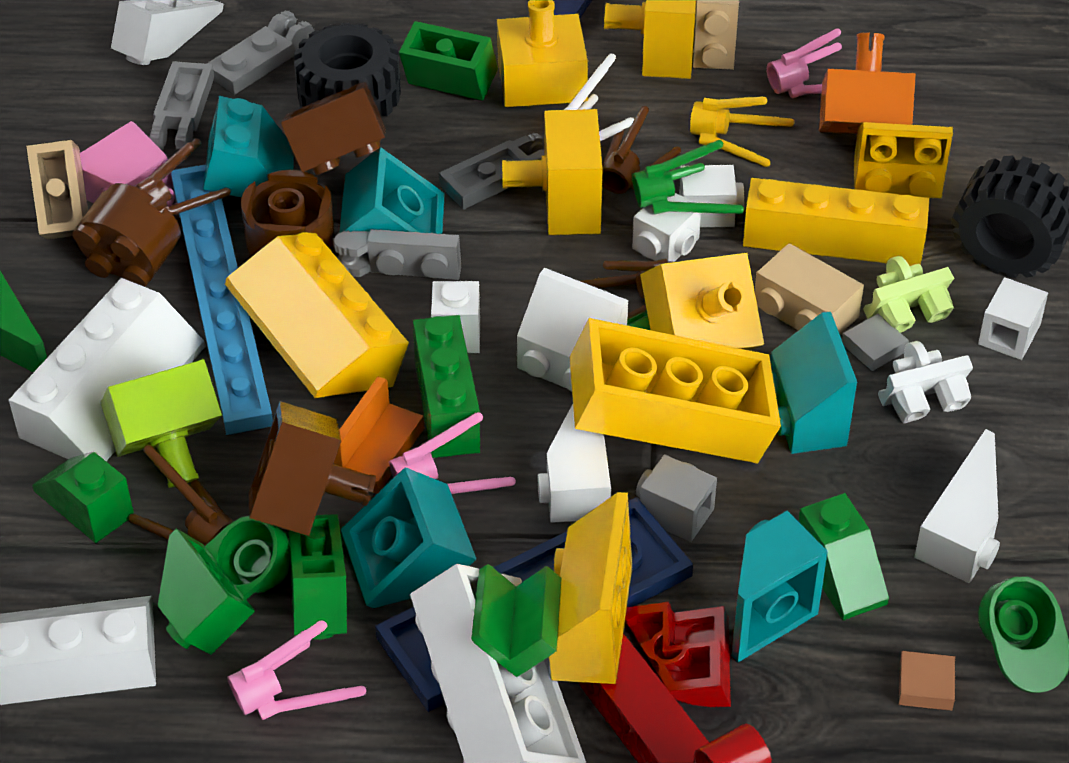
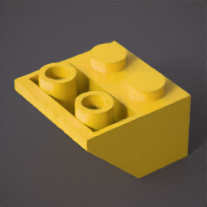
M863 122L858 127L854 155V189L925 198H941L952 142L953 127Z

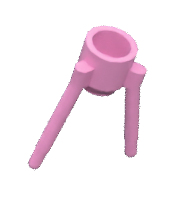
M838 28L795 51L783 54L781 59L769 62L767 64V76L774 92L780 94L788 91L792 99L805 94H821L822 84H803V81L809 79L807 64L839 51L842 48L840 43H834L817 51L814 50L839 37L841 30Z
M477 412L421 446L404 452L403 456L390 460L389 467L392 477L394 478L406 467L437 479L438 471L431 452L481 422L483 415ZM513 477L449 483L448 486L451 494L514 486L516 480Z
M323 620L302 631L258 662L227 677L233 695L243 714L247 715L257 710L262 720L279 712L364 696L366 688L364 686H356L278 701L274 700L273 696L281 693L282 689L273 670L309 648L310 640L327 628V623Z

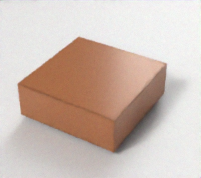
M902 651L899 670V705L952 711L955 701V656Z

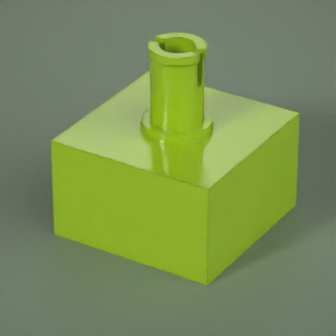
M199 360L109 386L100 403L117 457L142 450L145 445L149 444L158 448L159 454L166 459L187 483L197 480L199 476L195 471L185 438L189 435L209 430L222 416L205 360ZM168 479V487H175Z

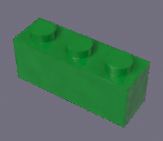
M460 315L435 316L413 320L414 362L429 440L473 414L480 413ZM480 422L432 451V458L480 453Z

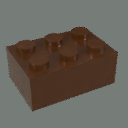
M366 81L290 112L280 122L301 171L305 172L312 169L315 175L339 166L341 156L352 151L355 157L359 158L380 148L379 145H381L380 141L385 138L386 127Z

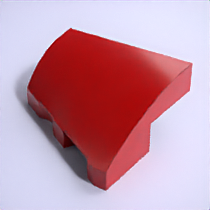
M669 602L626 608L625 621L653 665L662 683L676 700L704 707H731L729 616L724 606L675 613Z

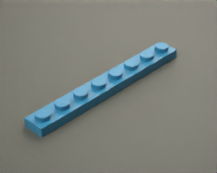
M206 165L176 169L171 172L177 203L212 192L203 190ZM221 198L181 212L179 216L226 435L271 427L273 417L250 317L225 285L226 278L238 266Z

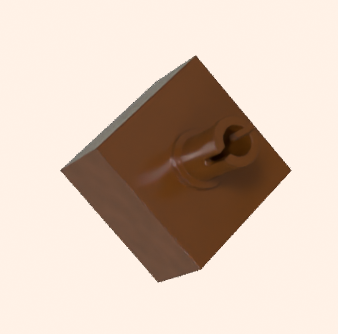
M279 401L249 491V515L251 519L309 536L324 493L367 506L371 498L368 494L373 492L376 476L334 464L341 443L336 418Z

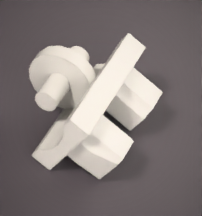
M910 342L905 345L904 358L893 361L895 374L888 376L887 388L878 392L882 406L893 404L902 423L916 421L925 417L930 411L925 395L932 393L937 394L943 411L950 412L962 409L971 399L966 377L973 369L968 355L942 362L939 350L927 352L921 342Z

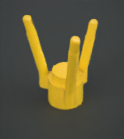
M763 96L719 100L704 98L703 102L696 101L694 103L690 120V132L694 135H700L699 144L707 145L716 140H721L723 142L722 150L768 167L771 163L769 159L720 139L718 135H726L729 122L792 127L795 122L791 118L730 113L729 109H727L765 105L767 98Z

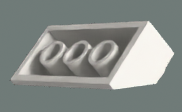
M121 278L9 399L19 438L66 459L95 452L107 461L115 452L100 403L107 388L192 363L205 348L204 340L159 292Z
M455 564L410 594L416 612V624L424 636L432 660V673L440 685L448 709V722L456 734L464 758L463 763H586L557 681L551 680L549 658L544 659L520 676L515 677L473 643L471 635L479 575L478 568ZM502 574L515 586L522 583L521 578Z
M152 596L0 614V705L156 686Z

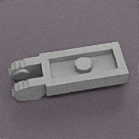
M285 10L281 14L275 15L268 27H263L208 62L207 64H213L215 76L213 81L235 95L294 57L295 50L299 49V43L302 39L309 38V34L315 30L306 21L299 22L296 25L298 19H296L293 13Z
M172 61L153 114L154 122L149 137L162 151L167 141V129L178 130L175 137L177 152L185 144L193 141V131H196L215 78L213 64Z
M370 229V232H349V230L341 233L338 232L335 238H333L335 251L339 253L338 260L353 277H361L369 272L459 280L462 267L459 235Z

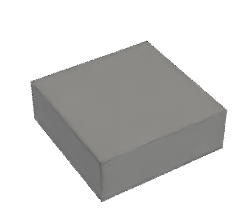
M879 314L845 331L842 337L844 347L871 371L904 354L905 345L909 343L905 336L893 328Z

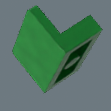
M489 564L479 569L471 635L473 643L515 677L520 676L557 652L562 578L546 566L518 586H515Z

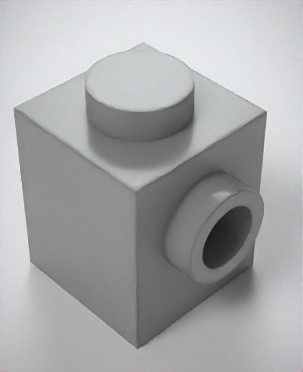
M664 454L653 470L647 469L642 474L637 484L636 496L640 497L642 504L665 531L692 542L714 510L717 477L699 470L690 463L681 462Z

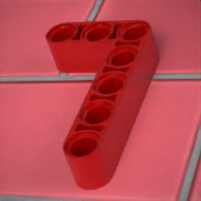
M624 634L622 637L616 684L578 682L638 763H772V758L764 739L748 723L742 724L709 742Z

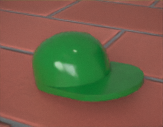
M250 516L241 517L232 522L205 546L246 600L254 593L265 592L281 584L288 575L291 566L290 544L286 534L279 527L251 519Z
M1011 577L991 586L981 600L978 609V624L983 635L993 645L1002 674L1013 686L1028 693H1041L1054 689L1065 679L1069 671V638L1061 609L1054 594L1042 582L1031 577Z

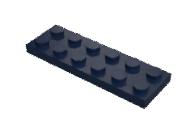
M637 497L628 501L632 573L627 607L636 606L693 576V563ZM567 531L493 568L500 574L521 578L522 582L546 566L554 571L556 548H565ZM412 607L376 625L377 640L426 710L430 712L445 704L440 685L432 673V660L424 636L416 624L415 608Z

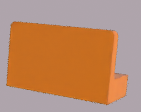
M378 376L339 429L341 443L334 464L364 474L375 475L376 481L373 493L378 494L392 476L389 461L403 456L404 452L409 451L423 431V415L390 404L388 380Z

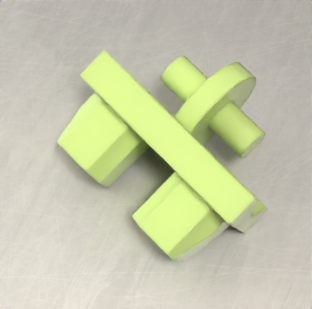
M902 256L890 258L886 264V273L877 276L879 288L873 292L872 303L865 305L863 310L867 319L879 314L900 333L913 326L916 320L910 308L918 305L927 322L933 323L943 320L954 309L947 290L954 277L949 267L923 274L920 264L909 266Z

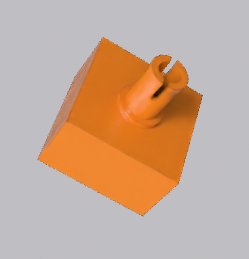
M870 33L857 34L856 70H827L822 81L819 132L858 134V127L863 122L913 124L916 73L881 72L883 41L885 38L883 34L874 33L871 39V51H869Z

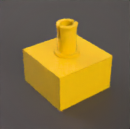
M529 0V17L497 19L498 65L505 107L572 102L588 81V59L578 14L554 15L555 4L553 0Z
M646 0V2L643 1L642 5L605 4L604 29L641 30V34H644L642 76L691 79L696 0Z
M597 109L544 111V155H541V160H502L503 189L507 187L542 186V191L546 192L548 235L601 234L602 158Z
M747 253L665 263L640 274L651 331L744 350H752L764 345Z

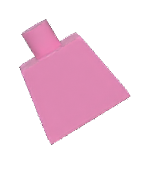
M130 121L80 153L86 199L94 203L104 190H107L110 185L115 183L135 186L149 177L168 160L166 154L134 122ZM170 173L162 180L172 195V199L167 201L168 206H171L175 199Z

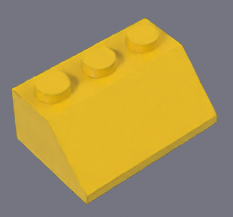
M617 492L569 526L565 548H556L554 572L562 579L557 652L548 657L551 680L616 684L632 573L628 493Z

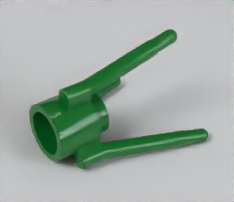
M721 140L703 145L663 163L646 166L645 171L632 174L633 189L638 206L640 208L651 206L654 215L664 212L741 214L745 210L742 205L670 202L667 200L668 197L675 196L673 180L702 172L705 169V165L698 163L679 169L675 168L723 147Z

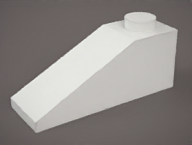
M215 0L119 1L111 49L126 54V60L140 65H148L151 60L167 58L223 11L224 4Z
M573 404L547 452V473L538 474L539 502L549 503L551 523L578 521L611 497L604 434L575 429Z
M985 429L921 525L914 557L967 583L971 582L980 566L985 569L990 567L1000 546V542L994 539L998 522L995 433Z

